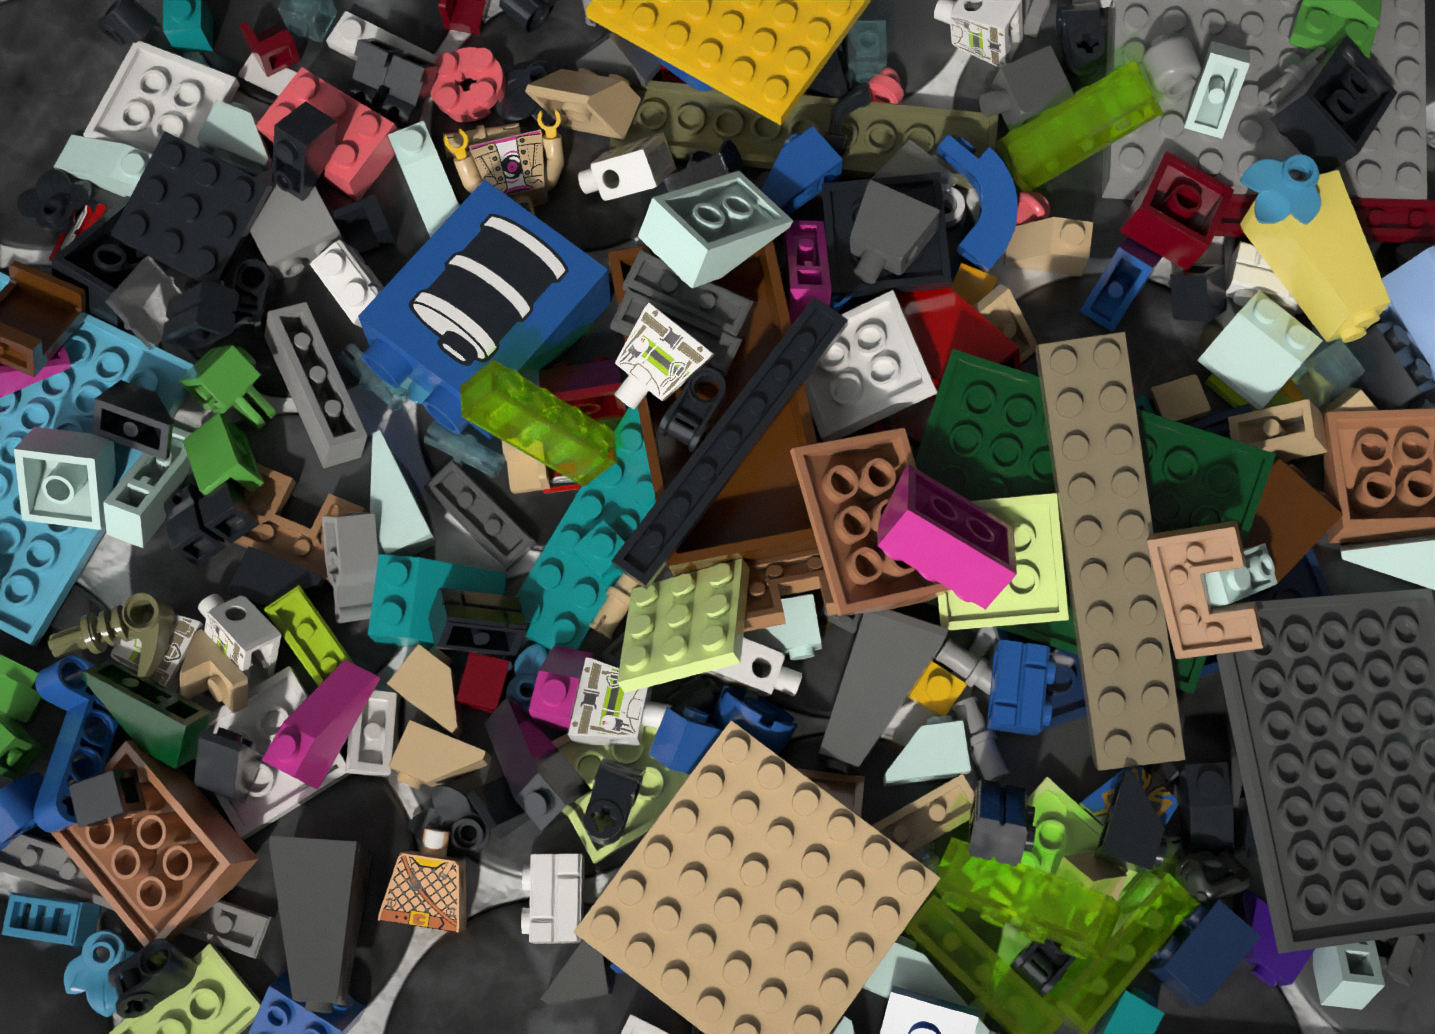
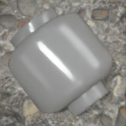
M1164 34L1154 39L1151 43L1152 47L1147 50L1143 57V65L1152 88L1157 92L1165 93L1167 96H1177L1189 91L1196 84V79L1201 72V65L1192 42L1186 37H1174L1173 34Z

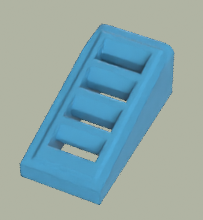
M10 892L1 935L71 946H83L86 939L96 932L100 905ZM27 903L32 904L27 929H23ZM44 906H47L42 931H39ZM62 908L64 911L60 931L56 933Z

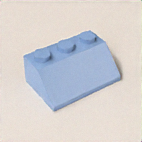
M1432 246L1382 278L1391 303L1379 317L1382 323L1393 321L1395 325L1400 326L1407 333L1410 339V348L1417 358L1423 360L1429 366L1432 372V381L1435 384V247Z

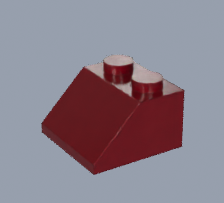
M1166 150L1131 204L1119 232L1181 268L1188 270L1210 247L1234 189Z
M595 357L589 359L586 364L571 366L569 363H556L550 365L547 370L539 371L540 400L549 428L624 416L626 405L614 395L622 385L620 367L615 364L617 359L610 360L608 357Z

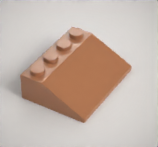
M1435 408L1326 412L1324 415V428L1328 452L1324 453V493L1335 501L1337 509L1343 514L1327 531L1329 543L1374 542L1435 534Z
M905 428L801 446L790 450L838 616L900 608L930 601L951 591V589L937 581L932 582L925 579L917 569L902 560L891 559L877 546L878 523L904 469L908 465L917 469Z
M133 740L125 741L105 765L103 773L112 770L137 769L147 810L99 826L79 828L77 823L51 834L145 947L150 941L159 938L171 942L232 890L259 858L200 789L194 785V782L181 767L175 769L164 765L155 757L142 751Z

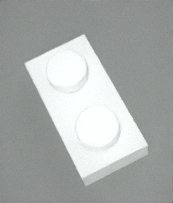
M374 690L348 736L345 773L387 777L391 774V768L388 766L392 760L397 693Z

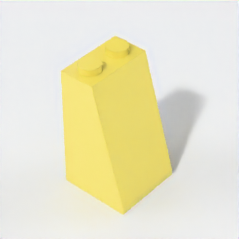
M1336 170L1319 175V180L1315 187L1321 198V206L1318 214L1307 225L1300 223L1292 214L1276 224H1261L1255 216V201L1240 225L1245 235L1325 341L1330 342L1342 339L1343 343H1347L1367 334L1366 330L1371 324L1380 319L1379 315L1391 301L1340 172Z

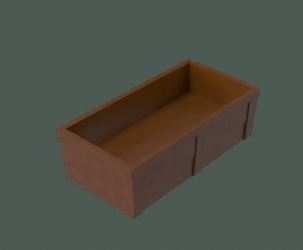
M773 240L722 278L712 281V283L753 301L752 308L737 336L742 339L741 345L724 379L727 402L713 427L792 326ZM647 245L608 252L618 308L626 291L622 290L623 283L640 249L660 258ZM624 335V340L626 343L628 337ZM688 380L664 401L649 391L637 406L656 502L693 455L692 452L688 451V445L669 434L664 437L658 433L659 425L665 413L673 402L677 400ZM805 384L801 386L668 561L673 577L741 558L745 562L818 548L790 450L793 448L817 444ZM705 385L697 391L696 395L701 399L708 400L714 398L719 390L715 386Z

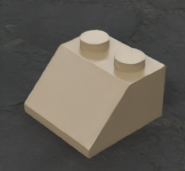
M583 68L578 69V72L560 69L528 84L525 90L556 121L555 109H558L562 116L560 125L563 128L622 140L625 139L641 100L630 88V82L624 77L616 74H609L608 77L598 76L594 72Z

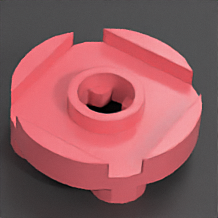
M475 47L460 48L450 53H443L434 61V64L439 65L430 94L436 106L443 113L448 114L451 119L457 122L481 120L492 113L490 108L496 104L497 100L501 103L504 98L507 85L506 77L499 62L494 58L490 50ZM472 78V80H477L476 83L470 85V90L464 91L462 86H460L466 79Z

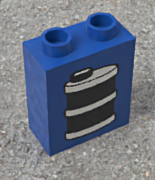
M484 179L358 315L369 344L368 349L361 357L378 377L392 387L398 388L409 377L430 393L423 401V406L437 422L452 433L459 435L470 424L491 440L539 385V371L547 370L550 365L558 363L609 306L611 302L608 269Z

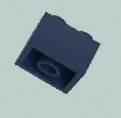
M1220 900L1206 904L1200 902L1196 907L1190 905L1175 923L1180 928L1178 932L1169 940L1164 937L1150 952L1148 957L1153 962L1146 971L1186 1006L1207 1004L1259 940L1261 935Z

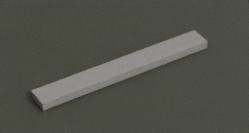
M22 833L0 851V871L113 910L61 845ZM219 900L181 933L255 959H260L275 918Z

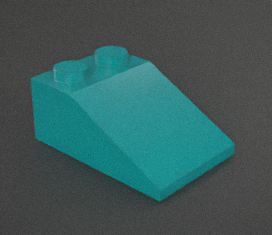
M379 554L368 635L377 645L415 648L419 644L425 649H431L434 646L428 618L439 588L505 595L507 574L420 557Z

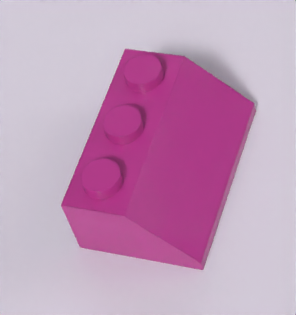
M908 465L904 469L878 523L877 546L891 559L902 560L917 569L925 579L941 583L953 590L961 600L973 602L986 610L1017 575L1014 527L913 466Z

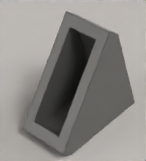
M610 31L591 45L576 61V66L578 69H587L607 77L609 74H616L624 77L632 84L645 87L661 69V62L652 53Z
M582 940L540 999L552 1005L611 995L606 957Z

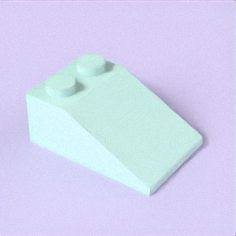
M736 171L653 197L638 237L682 281L691 288H695L722 278L790 228L793 220L740 171Z

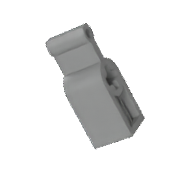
M352 512L322 516L326 571L329 582L334 588L335 620L337 623L370 619L378 563L375 513Z

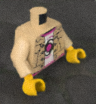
M555 109L557 121L551 126L544 123L543 110L539 112L537 121L546 133L543 137L541 130L471 145L469 146L471 153H467L465 149L468 144V138L464 131L458 129L463 141L456 148L450 146L448 137L445 134L444 144L455 153L456 157L453 161L465 189L472 193L485 179L536 216L534 206L548 202V191L556 187L564 167L562 137L560 134H557V127L562 121L560 111Z

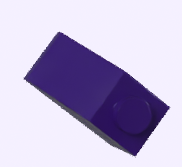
M1248 889L1233 895L1231 901L1234 913L1261 935L1259 940L1243 958L1254 967L1251 973L1271 987H1274L1276 984L1279 986L1292 985L1315 949L1278 954L1268 904Z

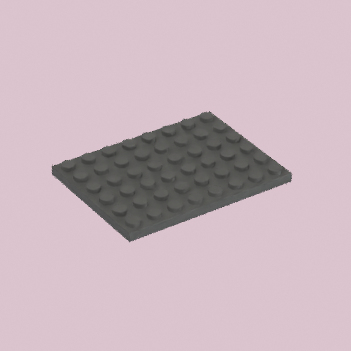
M1432 589L1256 601L1265 640L1264 647L1216 655L1278 954L1435 932V601Z

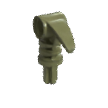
M137 593L129 597L124 606L118 605L113 607L112 613L109 610H103L99 612L98 617L94 613L82 615L80 625L52 634L49 637L48 646L54 657L61 658L85 649H89L93 654H99L106 651L108 644L110 646L119 645L121 639L125 642L139 639L142 647L137 677L150 678L158 668L166 652L170 629L175 620V613L169 603L147 593ZM153 606V618L144 624V613L149 607Z

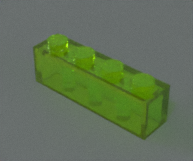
M1135 60L1126 65L1116 67L1109 75L1091 86L1081 88L1074 96L1059 105L1046 109L1039 117L1024 126L1011 130L1005 137L995 142L1012 179L1022 191L1029 192L1164 114L1144 74Z
M494 359L460 386L462 418L583 487L617 463L616 438L614 432L608 426L598 423L583 414L577 407L570 406L552 395L547 389L540 388L522 377L516 370L509 369Z
M951 837L936 871V875L940 877V880L934 888L942 897L940 901L944 905L960 912H964L966 907L981 912L980 918L998 927L1004 928L1005 923L1012 924L1021 928L1020 933L1023 936L1039 943H1045L1046 938L1062 944L1061 950L1083 960H1086L1087 955L1102 959L1121 913V909L1112 896L1023 863L1013 866L996 862V857L986 860L970 856L968 843Z
M1152 870L1146 874H1141L1116 903L1114 909L1092 931L1086 948L1067 968L1063 977L1044 997L1040 998L1038 995L1037 997L1066 1026L1087 1034L1198 902L1168 872Z
M935 894L921 906L903 930L1007 1033L1053 1034L1065 1021Z

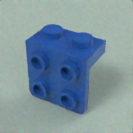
M287 969L269 986L248 1034H347L360 1021L366 1007L348 994L346 1005H333L332 1013L305 1011L306 1003L292 1000Z

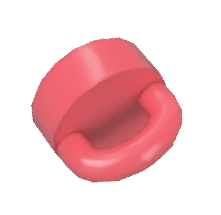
M890 67L884 68L880 74L872 76L866 85L873 93L872 102L900 104L903 99L904 92L900 86L899 76Z
M1023 191L1017 195L1018 212L1015 226L1049 218L1050 205L1043 195L1032 191Z

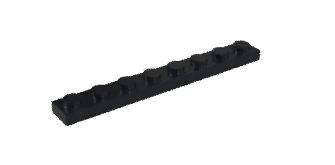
M813 297L611 560L614 567L646 590L846 329L848 326L847 318Z

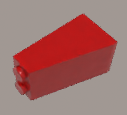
M951 288L895 293L937 391L939 390L952 349L1021 371L1019 347ZM937 394L927 398L933 405Z

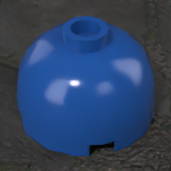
M724 685L713 709L712 724L723 732L729 722L733 721L775 754L780 753L788 744L798 726L797 723H793L794 718L781 707L761 696L757 700L751 697L744 698L747 690L733 685Z

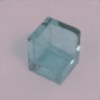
M1340 339L1304 362L1291 379L1304 396L1310 399L1318 408L1352 386L1366 370Z

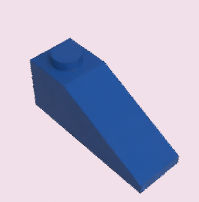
M813 126L804 133L796 132L784 143L761 191L789 216L822 191L823 183H833L841 177L843 159Z

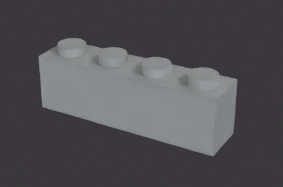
M303 302L269 311L264 337L323 468L361 458L367 433L307 303Z

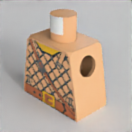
M425 828L421 852L408 850L400 852L379 912V921L457 933L466 928V861L462 858L446 856L449 831Z

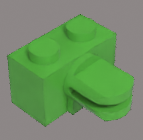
M233 345L210 349L177 381L204 410H212L215 414H221L231 407L248 426L256 431H260L265 426L262 417L271 420L276 415V410L253 387L255 380L261 374L253 367L256 364L253 357L241 347L235 348Z

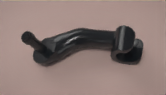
M856 86L831 109L828 132H825L824 139L839 156L846 153L848 135L841 134L844 120L853 111L864 108L872 102L873 93L868 86Z

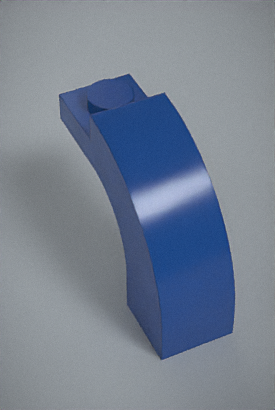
M948 134L938 146L936 155L970 182L979 200L977 223L958 245L956 251L977 269L988 273L1007 248L1015 230L1018 212L1015 185L1006 165L990 147L978 159L974 155L976 152L975 148L961 137H957L955 140Z

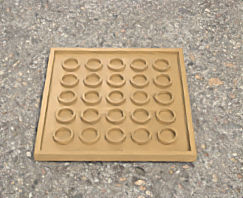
M730 721L582 919L574 933L705 1034H829L940 880V877L733 721Z

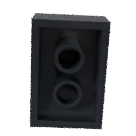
M1345 35L1282 100L1270 120L1276 125L1279 133L1287 137L1302 155H1306L1314 160L1319 174L1331 172L1359 154L1396 96L1397 91L1350 38Z
M129 196L124 197L51 259L52 276L84 289L86 293V311L116 328H119L143 306L170 267L111 236L130 199Z

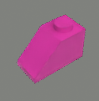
M553 645L539 669L529 706L531 718L538 726L569 732L585 658L593 659L594 653Z

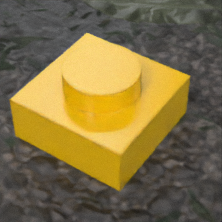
M932 661L908 698L937 717L946 716L967 684Z

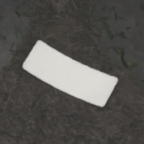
M251 53L240 70L239 76L279 96L297 72L285 68L267 77Z

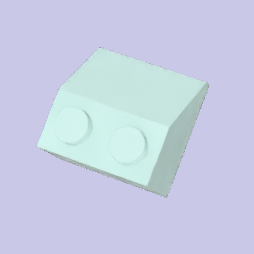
M1259 290L1235 315L1197 361L1256 409L1262 410L1323 340Z
M34 427L14 448L22 520L102 530L105 525L103 502L112 492L116 475L114 441L90 433Z

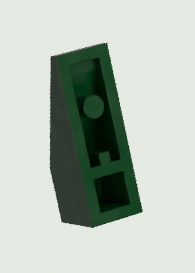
M112 658L83 671L82 679L142 751L155 757L160 763L175 769L197 757L199 736L202 730L208 731L212 711L150 678L137 677V671Z

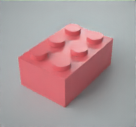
M301 67L259 120L256 127L267 147L273 150L274 125L305 101L337 121L335 150L319 179L357 202L362 199L394 157L395 152L388 134L396 132V126L385 117Z

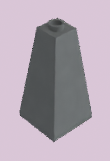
M892 610L863 614L817 759L825 761L824 768L840 774H848L849 770L855 772L859 770L931 662L939 653L949 629Z
M270 836L269 848L292 1000L306 1003L305 1011L332 1013L333 1005H346L373 853L357 841Z

